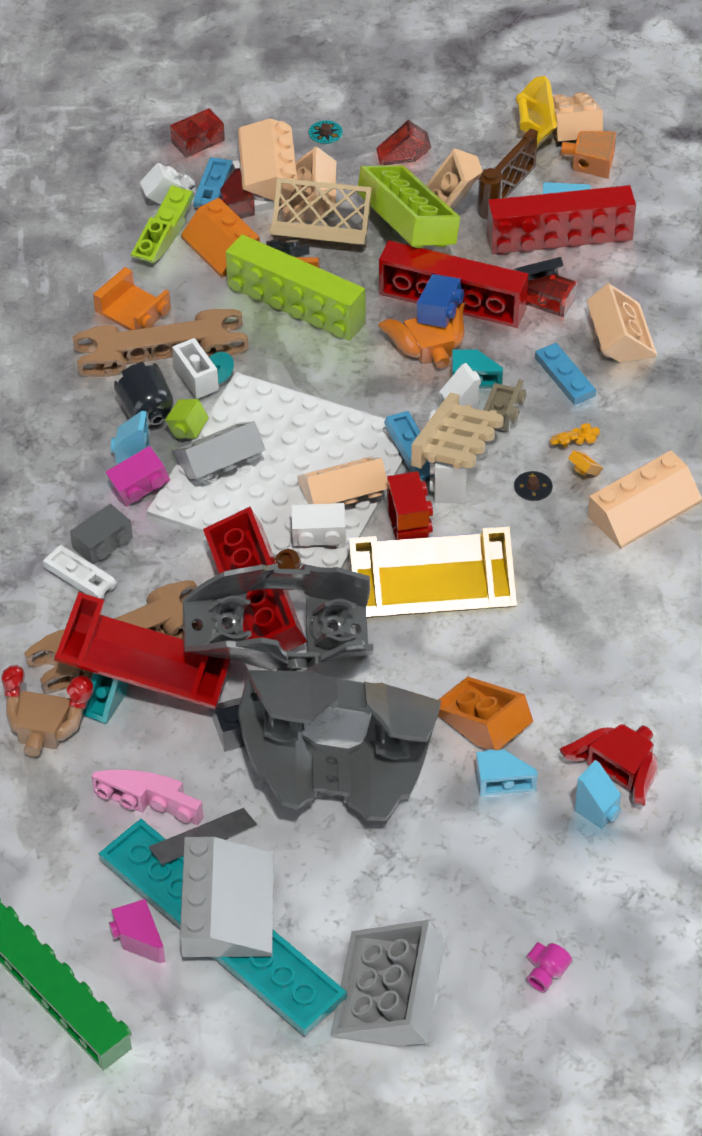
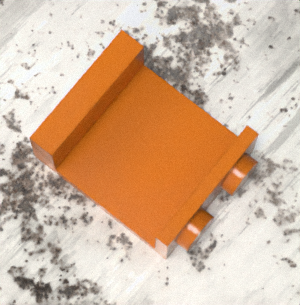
M126 267L93 294L95 312L127 330L152 327L155 322L162 316H165L171 309L170 292L165 289L157 297L134 285L133 272Z

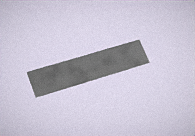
M243 807L149 846V848L160 863L165 864L184 856L185 837H217L224 839L257 825V823Z

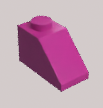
M146 899L111 909L113 921L109 922V928L113 939L119 938L122 949L159 964L166 962L164 946Z

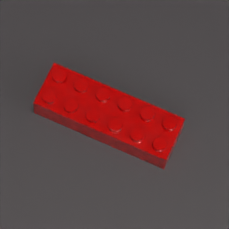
M631 185L489 199L487 237L491 253L493 255L633 240L636 202Z
M388 240L379 258V295L417 304L432 274L460 278L461 289H464L462 302L465 303L464 316L509 327H519L527 309L528 273L423 248H415L411 245Z
M251 506L203 529L219 574L224 571L245 567L277 564L263 526ZM261 589L247 592L246 600H250V604L244 608L243 632L251 631V636L246 640L254 638L276 640L284 651H290L307 642L287 590Z

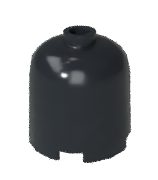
M140 362L124 369L121 372L123 377L118 382H114V390L128 416L132 418L139 412L146 411L148 426L162 423L172 410L174 400L160 367L156 363H153V366H145L144 362Z

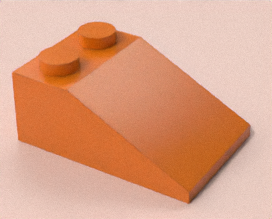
M469 676L438 699L441 701L438 716L476 746L487 750L502 749L506 743L522 733L527 726L534 722L525 694Z

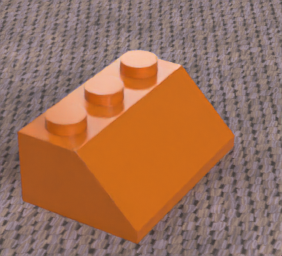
M219 197L200 206L181 234V238L221 278L227 275L226 250L242 234L260 242V237Z

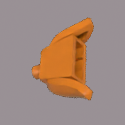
M465 303L458 304L455 317L450 319L446 328L418 323L417 318L405 320L403 323L393 319H386L380 322L378 326L389 336L398 349L406 355L417 358L420 363L435 362L437 368H445L450 364L449 358L452 357V349L459 347L464 338L463 311Z

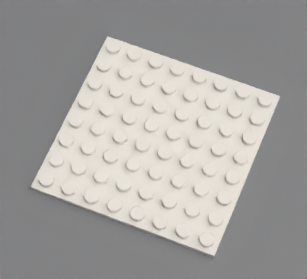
M235 372L210 411L206 424L197 438L192 439L191 442L240 422L255 421L266 450L258 453V459L247 463L243 459L235 463L236 468L226 472H222L219 469L212 472L214 477L199 482L198 479H189L179 463H177L169 475L170 481L162 486L149 506L147 515L204 533V528L251 506L263 526L274 557L284 549H292L299 553L301 557L300 566L306 564L316 567L343 568L349 558V538L361 537L387 489L382 490L383 495L368 498L366 494L357 497V502L344 505L346 544L293 546L291 505L308 504L297 476L367 457L382 458L386 477L396 475L404 458L384 423L385 419Z

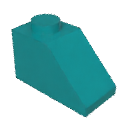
M452 349V376L462 364L467 363L472 371H476L480 377L481 384L479 389H492L494 383L503 384V367L477 349Z
M93 673L91 679L94 684L93 693L87 702L86 708L83 709L82 715L108 723L126 696L130 683Z

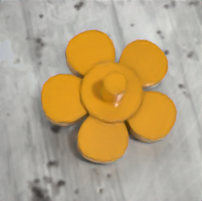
M589 423L582 424L580 426L581 429L574 428L571 430L578 433L579 437L574 439V443L579 445L585 441L587 444H592L596 442V437L600 435V429L598 427L591 428Z
M565 431L551 436L549 442L551 445L563 444L565 448L568 447L570 440L577 439L579 436L574 431Z

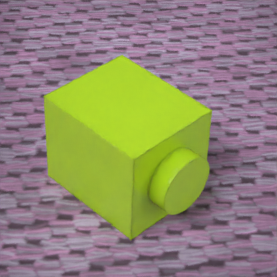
M178 399L165 421L175 439H196L209 417L199 399Z

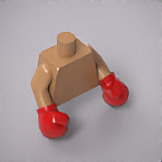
M10 665L3 670L1 676L2 685L5 690L4 696H6V716L11 730L17 733L18 741L21 744H25L24 753L37 757L42 747L58 748L62 740H66L78 730L83 709L86 708L87 702L92 696L94 684L90 678L83 675L73 678L67 687V694L70 698L21 691L25 672L19 665Z

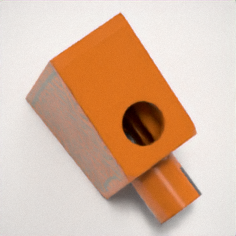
M580 131L576 143H562L561 156L574 157L573 169L575 171L609 179L615 152L616 132Z

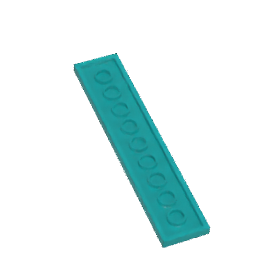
M140 818L98 853L99 860L181 929L184 856L161 864L149 846L166 839ZM274 930L272 956L213 957L304 1036L347 998L346 990Z

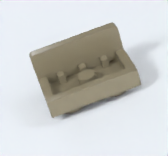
M518 379L516 387L494 383L483 410L488 412L494 410L497 411V414H501L504 417L503 426L495 429L509 432L512 423H517L520 413L519 405H524L527 396V390H523L524 380Z

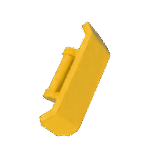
M546 76L535 77L521 93L516 95L520 116V129L525 132L530 128L538 131L537 149L557 127L551 84Z

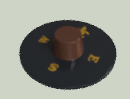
M537 471L522 473L514 482V490L517 495L528 501L543 500L551 494L553 489L551 479Z

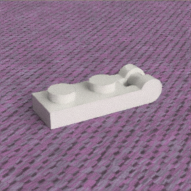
M61 544L43 560L44 568L87 595L103 599L107 591L111 592L117 586V582L111 575ZM95 581H97V582H99L100 584H99L98 586H96V585H94L93 583H94Z

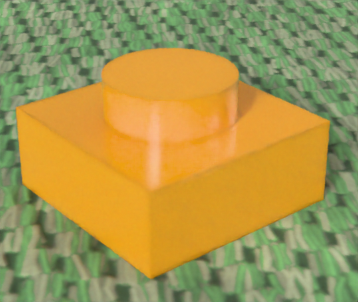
M573 450L568 457L575 464L573 468L584 476H587V474L598 476L603 469L601 465L586 453Z

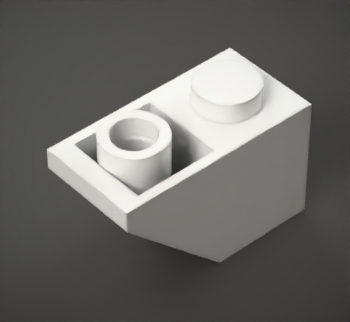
M157 163L140 181L146 197L162 204L171 185L193 191L194 197L197 192L194 186L195 182L190 176H183L171 166L166 167L160 163Z
M467 363L462 364L439 391V407L451 392L460 394L459 405L465 406L468 404L472 405V408L478 409V403L480 402L479 385L481 381L478 373L472 371Z

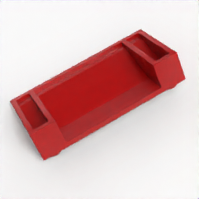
M78 592L54 661L212 709L216 708L231 660L185 652L183 639L102 615L104 599Z

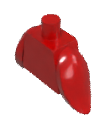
M620 724L616 728H599L559 749L565 759L570 761H587V764L591 765L596 760L601 764L610 779L629 791L633 790L634 803L642 806L646 805L647 793L658 770L657 757L653 754L654 744L650 741L653 738V733L647 726L642 725L636 731L625 724Z

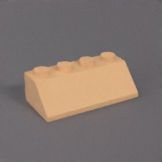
M270 118L239 127L238 142L243 189L275 201L277 177L297 179L292 128L283 121ZM282 183L281 194L288 200L295 188L292 184Z
M670 450L590 495L588 518L621 549L702 503V498L688 466Z

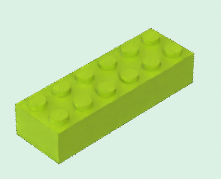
M404 165L360 166L358 186L372 187L370 206L412 247L423 248L425 245L446 247L447 245L456 244L460 216ZM357 191L365 201L366 192Z
M243 234L226 250L228 287L233 290L239 291L255 300L266 303L275 309L286 312L295 318L304 320L315 327L324 329L348 341H351L366 324V295L364 287Z

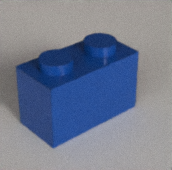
M432 274L417 301L418 323L447 327L450 319L455 317L458 304L463 302L464 289H461L460 278Z

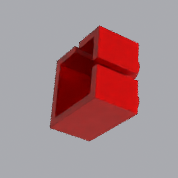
M418 471L387 476V511L395 540L429 538V534L433 533L432 521L429 518L433 516V507L431 501H426L428 496L427 485L425 481H421Z

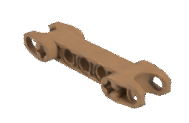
M210 309L199 312L195 316V321L119 332L118 328L113 325L97 326L81 331L72 337L74 350L80 353L91 354L82 356L77 360L78 373L87 377L119 375L126 369L128 364L173 358L172 347L193 338L197 340L208 357L217 352H226L231 356L238 355L249 349L247 335L239 332H230L243 325L242 313L235 309ZM230 317H235V318H237V319H236L235 321H233V322H225V320H226L227 318H230ZM83 339L92 341L86 344H79V341ZM237 341H241V342H242V344L239 345V346H231V345H230V343H233V342H237ZM86 364H96L89 369L83 367Z
M186 580L157 588L147 596V605L114 619L184 639L183 599L197 588V585L194 581ZM189 589L188 592L181 594L183 591ZM192 623L194 630L199 631L202 628L197 623ZM65 629L45 636L24 652L28 666L38 667L47 664L55 666L40 678L41 688L44 693L66 690L73 678L81 675L91 678L93 672L54 661ZM43 652L40 655L33 657L35 654ZM58 679L54 683L49 684L52 680Z

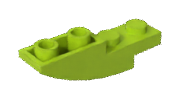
M171 185L155 217L149 218L131 253V257L154 263L164 255L186 222L185 213L194 198L193 191Z

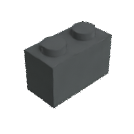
M111 503L70 530L72 548L93 565L105 559L111 552L127 544L133 538L131 520Z

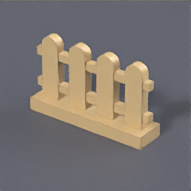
M450 392L412 443L411 466L422 468L428 460V462L432 463L439 461L452 464L453 468L458 469L460 467H474L476 465V456L474 454L479 455L485 452L484 441H492L494 439L495 430L493 428H501L504 417L501 414H497V411L494 410L489 412L472 408V405L468 404L461 406L459 405L460 394Z

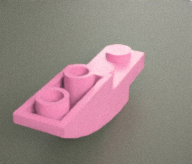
M137 770L96 771L91 776L93 790L99 797L116 801L126 809H134L143 813L147 806L150 805L156 811L167 812L176 816L182 822H190L199 826L204 818L202 801L184 794L183 782Z

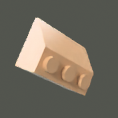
M314 147L295 162L297 180L336 184V160L318 147ZM297 185L299 189L304 187L303 185ZM313 186L308 187L302 192L310 203L321 195L317 188ZM320 187L323 192L328 189ZM296 189L293 191L289 198H291L295 193H297ZM333 189L326 196L335 205L336 189ZM301 195L289 203L297 214L308 205ZM324 197L313 205L320 216L332 208ZM285 206L283 208V220L288 222L295 215L288 206ZM311 208L300 216L303 222H314L318 219Z
M454 148L426 186L454 211L483 172L478 157Z
M609 283L587 299L590 310L589 315L594 322V331L601 344L600 350L606 357H611L618 362H626L657 356L639 302Z
M367 457L297 476L308 504H330L342 501L346 505L357 502V497L366 494L368 498L383 495L382 490L387 489V477L383 460L378 457Z

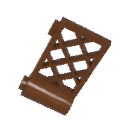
M530 128L523 135L521 141L495 168L483 170L479 178L478 214L481 218L488 220L489 199L507 198L536 167L538 131Z

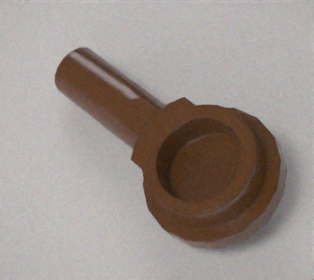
M284 549L276 555L275 560L278 563L279 569H300L301 557L295 550Z

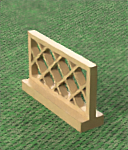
M277 177L270 235L367 246L372 187ZM282 183L292 184L297 193L286 200L281 194ZM297 185H303L304 187L299 189ZM313 186L317 188L321 195L310 203L302 192L308 187ZM320 187L328 189L323 192ZM333 189H339L345 197L333 205L326 194ZM344 190H351V192L346 194ZM357 191L366 192L365 202L357 208L349 197ZM301 195L308 205L297 214L289 203ZM324 197L332 208L320 216L313 205ZM282 199L284 203L280 206V201ZM348 200L355 211L344 219L336 208ZM288 206L295 216L288 222L278 221L279 211ZM309 208L318 217L311 225L305 224L300 218ZM363 208H364V216H363V214L360 212V210L363 209ZM334 210L342 221L335 227H329L323 219ZM356 213L363 219L362 230L352 229L347 223ZM296 219H298V220L300 221V223H292V222L295 221ZM321 221L324 226H319L316 224H318ZM343 224H345V225L347 226V228H339V227H341Z

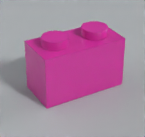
M150 446L106 471L112 487L126 507L170 481L163 463Z

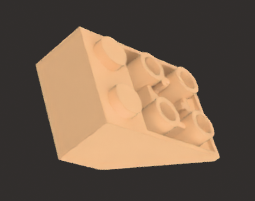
M575 93L573 97H565L562 94L552 95L557 122L553 135L557 141L577 140L580 131H603V110L588 93Z

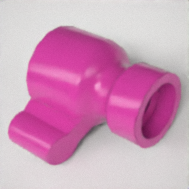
M537 942L526 957L532 965L538 968H534L527 976V981L534 989L543 993L547 992L553 983L552 978L562 977L573 962L572 957L564 948L557 944L550 943L544 946Z

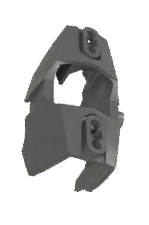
M278 563L224 571L195 588L183 599V641L185 652L239 661L266 670L276 669V671L302 672L309 667L326 661L372 655L373 644H368L366 613L370 594V576L339 567H316L306 564L300 569H278ZM261 589L297 590L305 593L308 652L295 653V651H284L278 641L267 638L246 640L251 636V631L243 632L244 608L250 604V600H246L247 592ZM192 623H197L202 628L196 631L192 628ZM350 626L356 629V634L351 633Z
M248 670L239 704L238 717L242 737L255 773L267 780L280 805L298 811L305 803L312 802L316 798L317 792H322L329 796L342 795L344 796V803H347L348 807L363 815L367 821H386L399 800L410 798L418 781L439 714L441 701L382 682L363 683L322 675L315 671ZM329 707L331 709L341 708L360 711L369 715L370 712L372 713L363 742L351 748L315 743L303 735L302 723L312 724L316 717Z

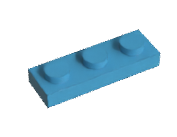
M557 343L535 351L537 362L573 405L596 396L594 386Z
M405 411L387 416L384 423L411 472L418 471L421 481H430V476L435 475H430V462L428 460L422 468L411 466L412 443L419 435L420 430L410 412Z

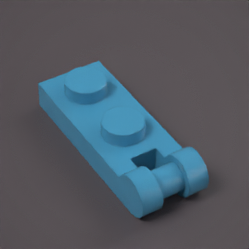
M210 157L194 197V208L198 209L200 206L218 197L221 199L233 169V160Z

